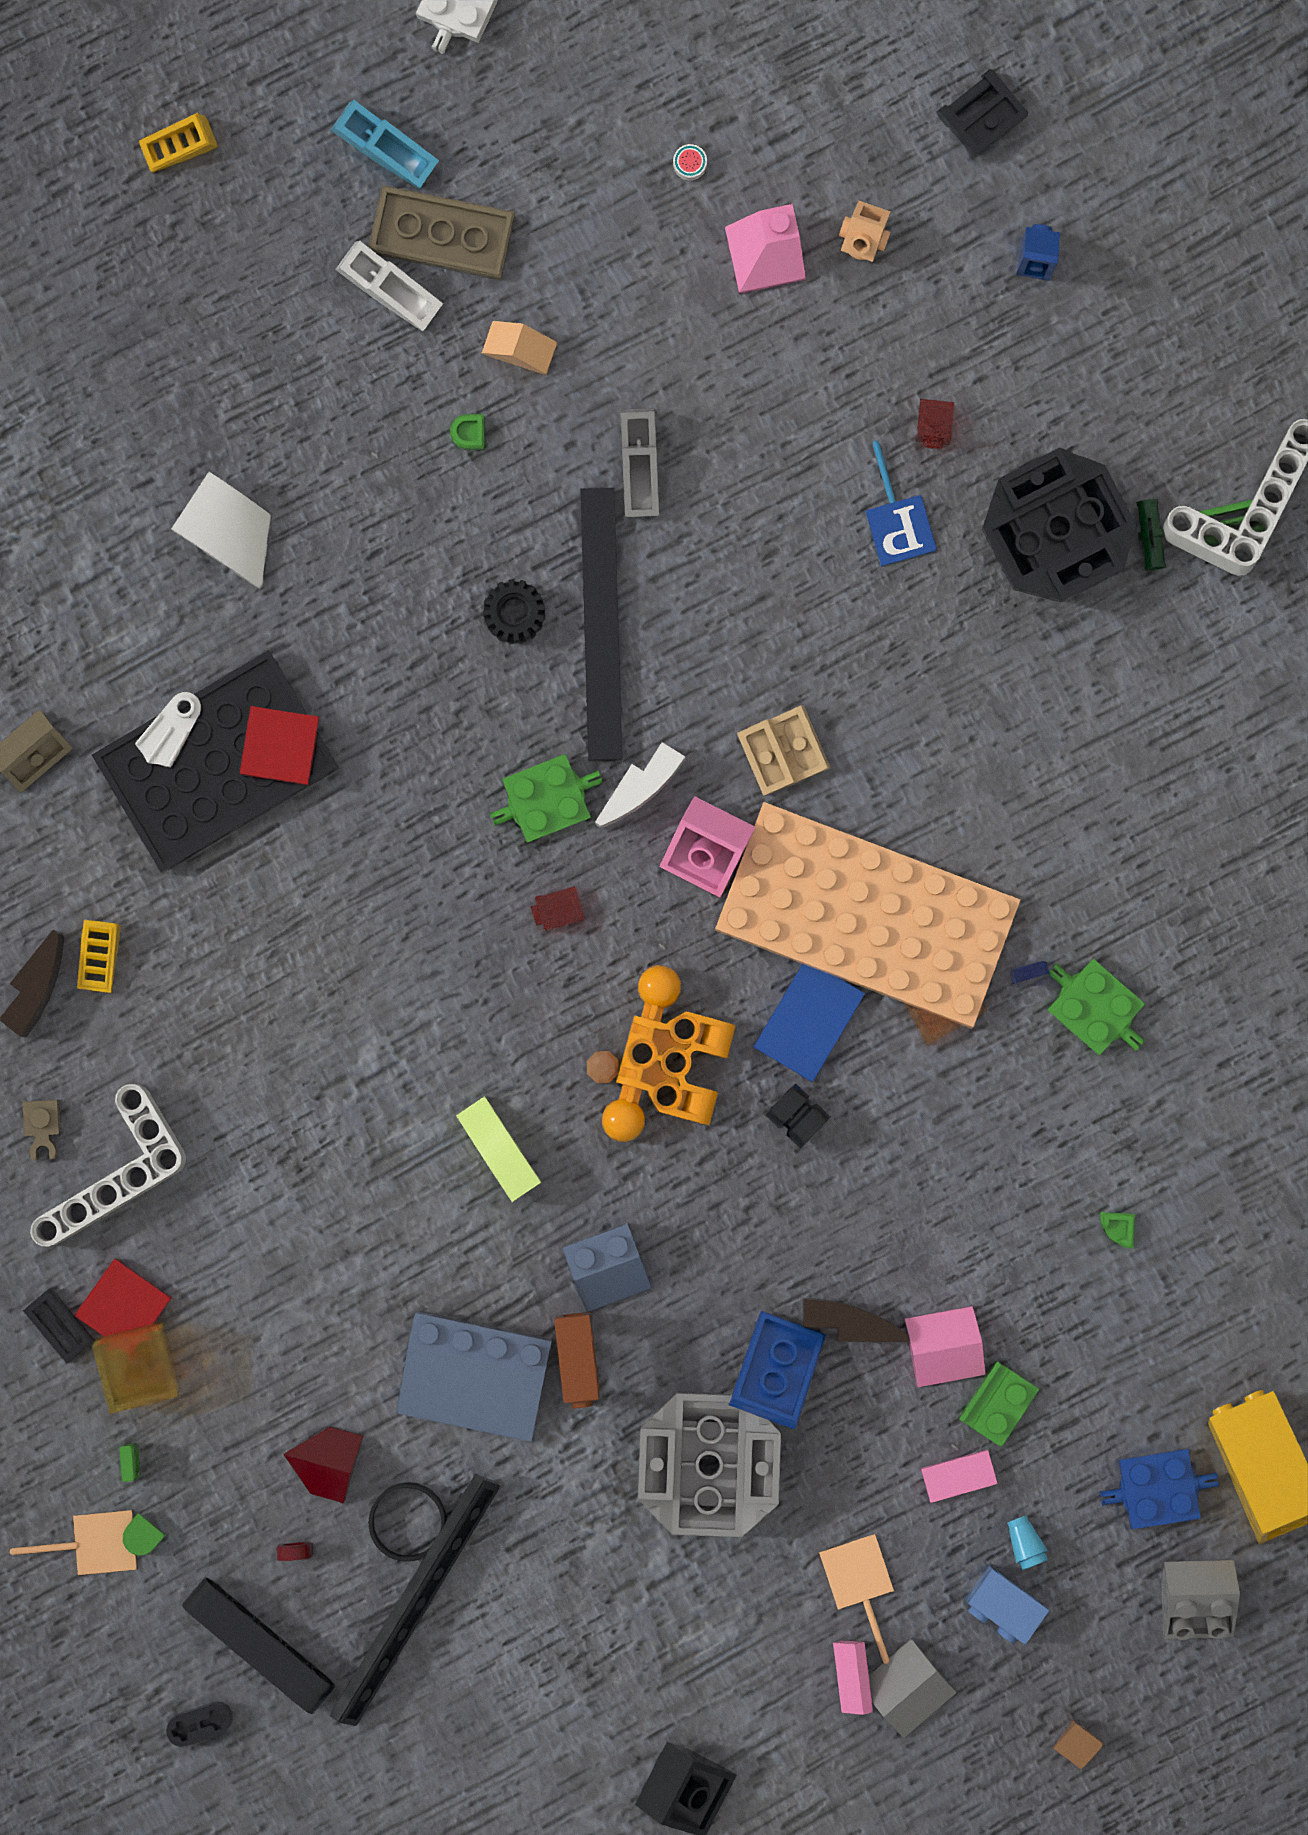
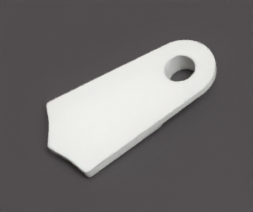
M181 692L175 695L137 740L135 745L142 752L147 763L163 765L169 768L173 766L201 712V703L194 694ZM188 701L191 704L190 711L185 714L180 713V703Z

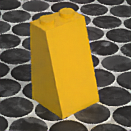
M1263 1390L1246 1396L1244 1398L1245 1403L1233 1407L1231 1403L1218 1407L1212 1411L1214 1416L1210 1417L1208 1421L1211 1433L1259 1545L1308 1524V1463L1274 1391L1265 1394Z

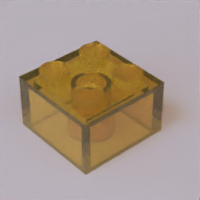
M164 1321L95 1339L92 1348L110 1414L178 1397L181 1387Z

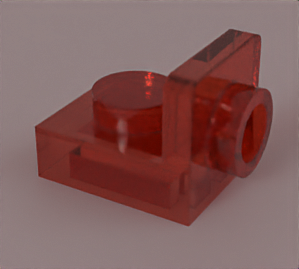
M920 399L915 442H923V447L930 449H942L943 445L950 444L952 439L954 402Z
M575 886L544 896H536L537 905L531 906L536 926L543 924L546 932L585 920Z

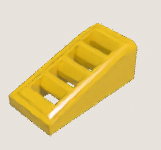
M199 113L193 114L139 140L152 173L218 147L206 116ZM193 129H197L201 141L197 142ZM182 133L185 134L189 144L186 148L180 137ZM169 138L172 139L176 152L173 154L167 142ZM159 143L164 155L163 159L159 160L153 144Z
M84 920L77 989L112 993L121 925ZM93 932L108 933L109 940L92 938ZM91 945L107 947L108 953L90 952ZM89 959L107 961L106 968L88 966ZM87 973L105 975V982L87 980Z

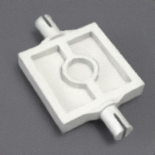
M422 0L416 16L418 19L434 25L439 30L431 48L436 52L439 50L441 54H444L451 36L465 37L479 43L498 0Z

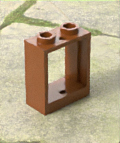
M591 1311L556 1315L554 1322L563 1402L571 1403L572 1409L593 1406V1400L599 1399L600 1396Z

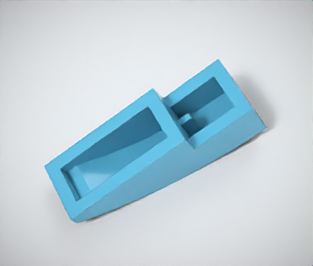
M355 100L348 103L331 128L333 133L418 189L421 188L439 161L385 119L380 120Z

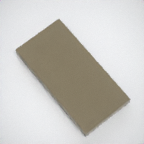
M382 185L369 248L380 256L501 280L515 212Z

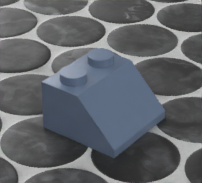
M628 1223L562 1248L587 1312L652 1288Z

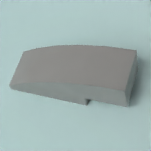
M654 408L620 410L625 517L659 516Z

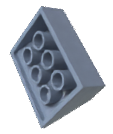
M417 1311L414 1316L396 1413L532 1442L553 1339Z

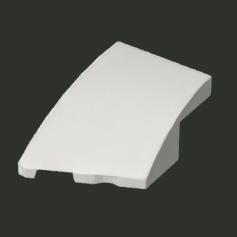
M208 472L171 529L259 589L263 586L271 515L229 484Z

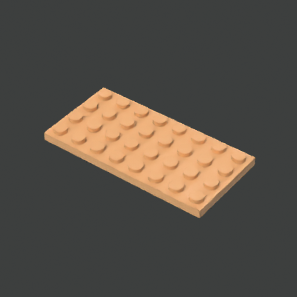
M763 802L755 823L756 828L746 846L714 931L972 1029L1015 917L1020 899Z

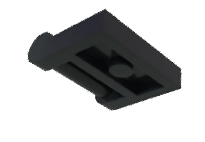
M991 69L981 75L982 80L949 106L944 105L937 111V115L943 124L951 129L974 158L978 157L1028 116L1027 110ZM989 90L995 93L996 96L963 123L957 117Z

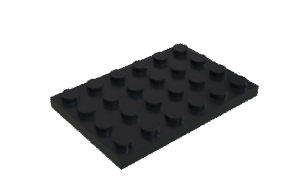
M269 650L194 694L201 703V712L171 768L147 763L144 755L135 745L156 717L92 754L93 759L161 873L168 871L340 769L317 732L309 786L239 774L251 706L308 715ZM184 701L179 705L180 713H188L191 709V704L188 701Z

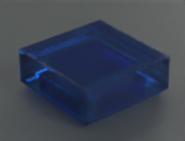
M1041 961L1013 969L1010 972L1012 983L1016 984L1047 975L1050 972L1047 962Z

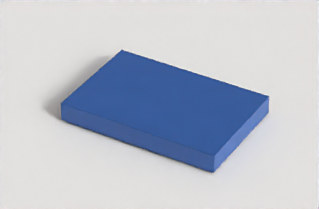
M802 964L753 1048L813 1082L865 993L836 976Z
M761 1311L729 1406L795 1429L826 1334Z

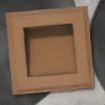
M1072 1720L1053 1749L1082 1769L1101 1749L1104 1743L1075 1720Z

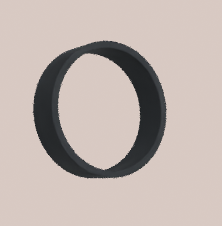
M404 1482L393 1485L381 1493L371 1508L368 1524L370 1536L376 1547L383 1554L394 1560L409 1562L424 1558L430 1548L415 1555H401L385 1547L379 1540L374 1526L375 1511L381 1499L390 1492L402 1488L422 1491L435 1502L439 1509L441 1530L446 1523V1513L441 1500L431 1489L418 1483Z

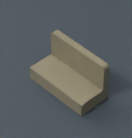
M38 710L0 743V772L22 793L71 751L73 747L51 724L44 713Z

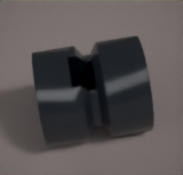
M795 1083L765 1116L778 1128L786 1127V1136L801 1149L831 1116L818 1104L810 1105L808 1103L809 1095Z

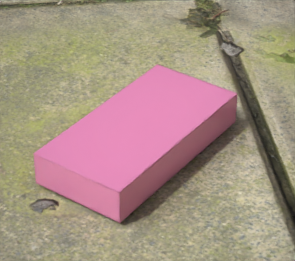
M987 1449L920 1468L931 1503L998 1484Z
M844 1640L833 1642L841 1712L861 1715L872 1713L873 1706L865 1643Z

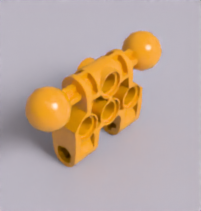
M665 965L649 967L642 973L638 981V992L640 998L644 1001V1007L641 1017H633L616 1080V1083L622 1084L619 1099L607 1105L602 1114L604 1132L617 1142L635 1140L645 1127V1115L643 1109L639 1106L642 1090L647 1091V1095L657 1112L710 1126L718 1092L688 1084L685 1080V1075L691 1068V1054L694 1051L728 1059L736 1029L734 1024L687 1011L666 1023H661L664 1008L675 1003L681 993V981L677 973ZM681 1019L688 1020L693 1027V1033L687 1039H681L675 1033V1025ZM640 1043L647 1045L651 1051L650 1059L643 1064L636 1062L632 1056L633 1048ZM673 1052L680 1054L684 1060L683 1068L676 1073L669 1071L666 1067V1058ZM663 1086L671 1087L675 1093L673 1103L668 1106L661 1105L657 1100V1092Z

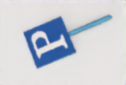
M874 441L873 448L889 504L865 510L880 565L885 566L937 551L921 495L896 502L880 444L878 441Z

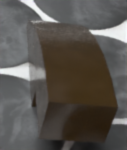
M52 930L10 982V985L20 993L2 1014L0 1021L20 1037L26 1038L40 1019L53 992L63 955L64 935L59 931Z
M803 1298V1327L837 1328V1340L839 1342H909V1335L869 1311L826 1299Z

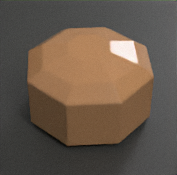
M596 1051L587 1060V1075L597 1084L611 1083L619 1073V1060L609 1051Z

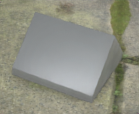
M911 1638L889 1656L887 1664L882 1662L869 1674L872 1703L903 1738L957 1693Z

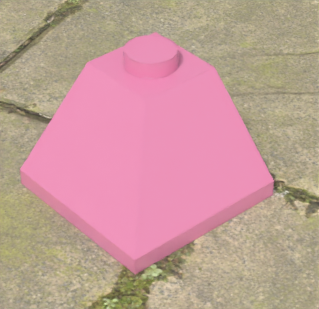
M793 204L758 211L725 227L739 294L806 279L800 235Z

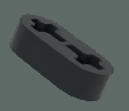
M212 1702L175 1715L168 1723L166 1728L167 1737L175 1746L184 1747L220 1736L232 1724V1711L225 1703ZM212 1710H216L218 1715L224 1714L225 1716L220 1728H217L215 1723L203 1726L202 1721L212 1715ZM178 1721H182L184 1725L194 1723L197 1725V1728L188 1732L187 1738H183L182 1734H175L174 1729L179 1725Z

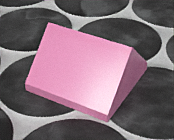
M973 1306L904 1319L906 1331L909 1335V1346L917 1387L986 1375L983 1344Z

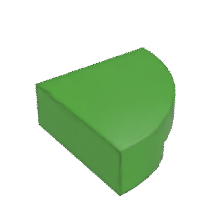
M1099 1212L1100 1223L1105 1234L1114 1243L1133 1249L1135 1214Z

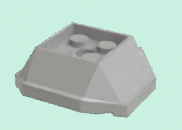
M677 1392L641 1427L638 1500L672 1535L743 1537L779 1505L781 1433L770 1420L729 1406L732 1394ZM705 1455H713L719 1460V1467L712 1473H705L699 1467L700 1459Z

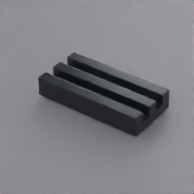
M52 1288L45 1291L23 1310L66 1364L71 1362L95 1341ZM47 1299L53 1303L83 1340L81 1343L75 1339L46 1304L45 1301ZM39 1307L72 1346V1351L68 1352L34 1311L36 1308Z

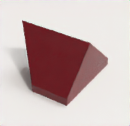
M330 1426L285 1452L283 1455L310 1494L344 1503L363 1435Z

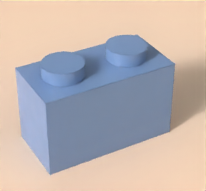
M990 1565L965 1598L967 1603L971 1605L968 1612L983 1623H986L988 1619L1000 1626L997 1633L1012 1644L1018 1639L1026 1645L1049 1612V1609L1043 1603Z

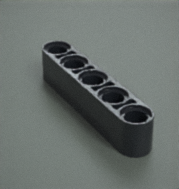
M204 1577L182 1604L183 1608L193 1618L306 1712L314 1714L335 1688V1684L330 1678L213 1580Z

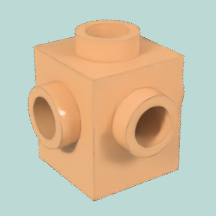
M858 200L852 217L845 216L839 233L840 237L845 238L841 251L849 253L855 259H866L873 262L877 250L884 252L891 232L886 231L885 227L891 211Z

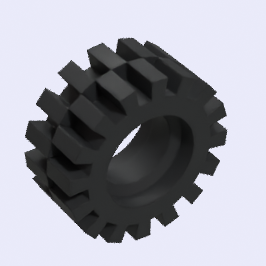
M510 579L507 583H498L495 589L492 588L488 592L489 596L484 601L483 616L489 631L502 642L507 641L509 644H515V642L522 644L529 638L533 639L536 633L541 631L546 615L545 606L540 593L536 591L534 586L526 584V581L520 580V582H516L514 579ZM512 599L521 600L528 608L526 619L516 625L505 622L501 616L502 606Z

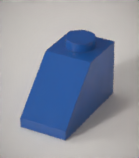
M1042 224L1026 227L1022 238L1016 275L1049 281L1058 261L1060 232H1054L1052 227Z

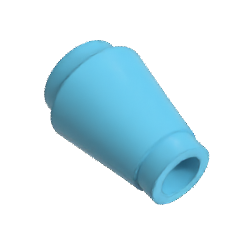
M1027 1515L1007 1523L1010 1529L1015 1562L1020 1563L1022 1570L1048 1561L1045 1553L1048 1549L1029 1522Z

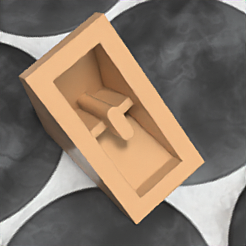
M492 321L482 354L547 375L557 342L523 323Z

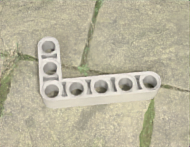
M1299 419L1295 421L1287 431L1238 530L1190 507L1178 506L1169 513L1163 525L1165 539L1172 545L1231 574L1241 576L1249 573L1260 558L1308 462V444H1299L1294 439V434H1302L1308 440V420ZM1287 463L1291 465L1294 473H1284L1280 469L1279 464ZM1264 493H1275L1279 498V502H1269L1265 498ZM1181 520L1185 522L1188 530L1178 531L1173 526V521ZM1249 522H1260L1264 526L1265 531L1255 532L1250 527ZM1204 536H1214L1219 541V546H1209L1204 541ZM1235 551H1245L1249 555L1250 561L1242 562L1238 560L1235 556Z
M135 1084L125 1085L118 1090L115 1098L118 1110L144 1154L33 1221L30 1234L36 1244L40 1246L60 1244L179 1173L184 1168L186 1163L185 1152L150 1092L145 1087ZM132 1090L138 1091L142 1098L140 1106L134 1110L130 1109L125 1102L126 1095ZM152 1119L158 1124L159 1133L154 1139L150 1140L143 1134V1126L148 1120ZM167 1149L172 1150L177 1157L176 1164L171 1169L164 1168L160 1162L161 1154ZM137 1167L142 1168L147 1175L146 1182L141 1187L135 1186L130 1179L131 1172ZM106 1185L112 1186L117 1193L116 1200L110 1205L104 1203L101 1199V1191ZM76 1203L83 1204L87 1211L86 1218L80 1223L76 1222L71 1216V1209ZM46 1221L53 1222L57 1229L56 1236L52 1240L45 1239L41 1233V1227Z

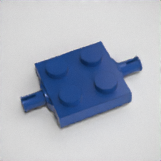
M1183 1449L1118 1460L1121 1473L1120 1488L1099 1491L1100 1497L1114 1496L1113 1498L1102 1499V1506L1122 1502L1128 1512L1130 1529L1133 1530L1201 1519L1198 1505L1199 1490L1219 1487V1481L1205 1483L1206 1480L1218 1479L1216 1472L1196 1476L1191 1467L1189 1450Z

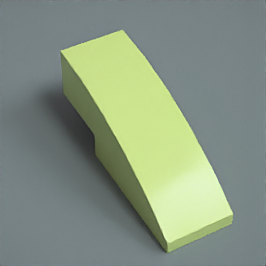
M485 1096L456 1115L512 1202L542 1183Z

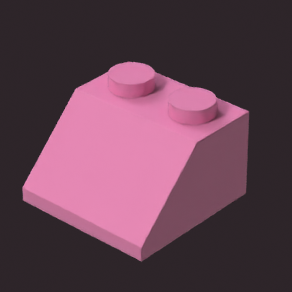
M694 796L678 825L659 867L721 898L756 827Z

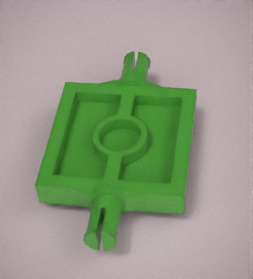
M563 754L503 778L502 781L508 794L509 806L492 813L490 812L491 818L505 814V816L493 820L494 826L514 819L521 827L528 843L591 818L585 804L584 791L603 784L601 778L588 782V780L600 776L598 770L579 778L571 769L566 754Z
M1092 958L1082 971L1072 976L1060 967L1058 963L1053 968L1062 977L1057 975L1052 969L1048 971L1047 974L1057 981L1062 988L1058 998L1047 1010L1099 1056L1111 1042L1120 1037L1134 1051L1140 1046L1130 1037H1133L1139 1044H1143L1145 1039L1141 1038L1130 1026L1134 1016L1142 1009L1145 1003L1095 959Z

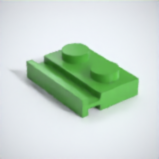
M995 1361L958 1419L1002 1448L1039 1389L998 1361Z

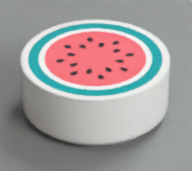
M694 144L680 147L675 152L673 158L674 171L680 178L687 181L699 179L707 168V156L703 149Z

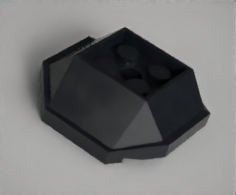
M1058 448L998 479L982 531L1013 590L1063 602L1124 570L1137 525L1104 464L1073 454V452L1063 448ZM1053 521L1062 522L1067 528V534L1055 536L1050 531V523Z

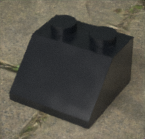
M667 1742L635 1805L661 1825L694 1835H707L737 1775L688 1748Z

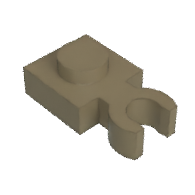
M60 1101L23 1102L24 1136H34L35 1142L29 1150L31 1160H38V1150L42 1146H46L49 1149L50 1159H56L58 1149L51 1140V1135L61 1134Z

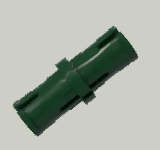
M1158 499L1138 501L1136 504L1141 532H1138L1137 535L1138 540L1142 541L1145 571L1166 568L1162 538L1165 535L1164 529H1161ZM1149 521H1151L1154 549H1152L1151 547V538L1148 523Z

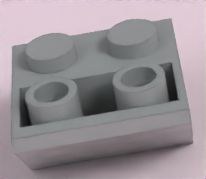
M1234 1560L1164 1562L1162 1576L1164 1639L1187 1640L1190 1638L1222 1639L1234 1637L1240 1598Z

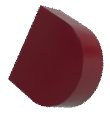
M310 1541L279 1544L276 1547L277 1560L293 1561L311 1558L313 1556V1543Z

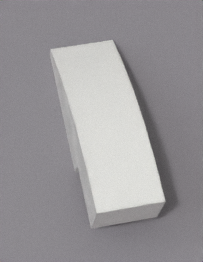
M361 241L353 244L335 269L372 298L421 331H424L443 305L441 301L390 261L386 262Z
M662 742L644 771L631 764L595 821L596 826L602 829L622 820L641 808L656 796L673 778L684 763L685 756Z

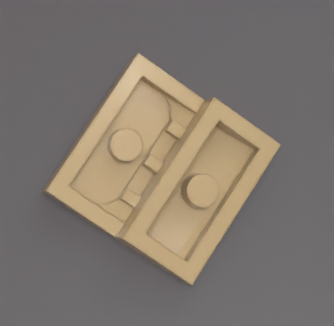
M804 705L772 719H766L737 733L763 796L831 768Z

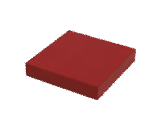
M251 706L239 774L309 786L320 718L318 716Z
M115 1258L74 1316L123 1351L132 1355L172 1297Z

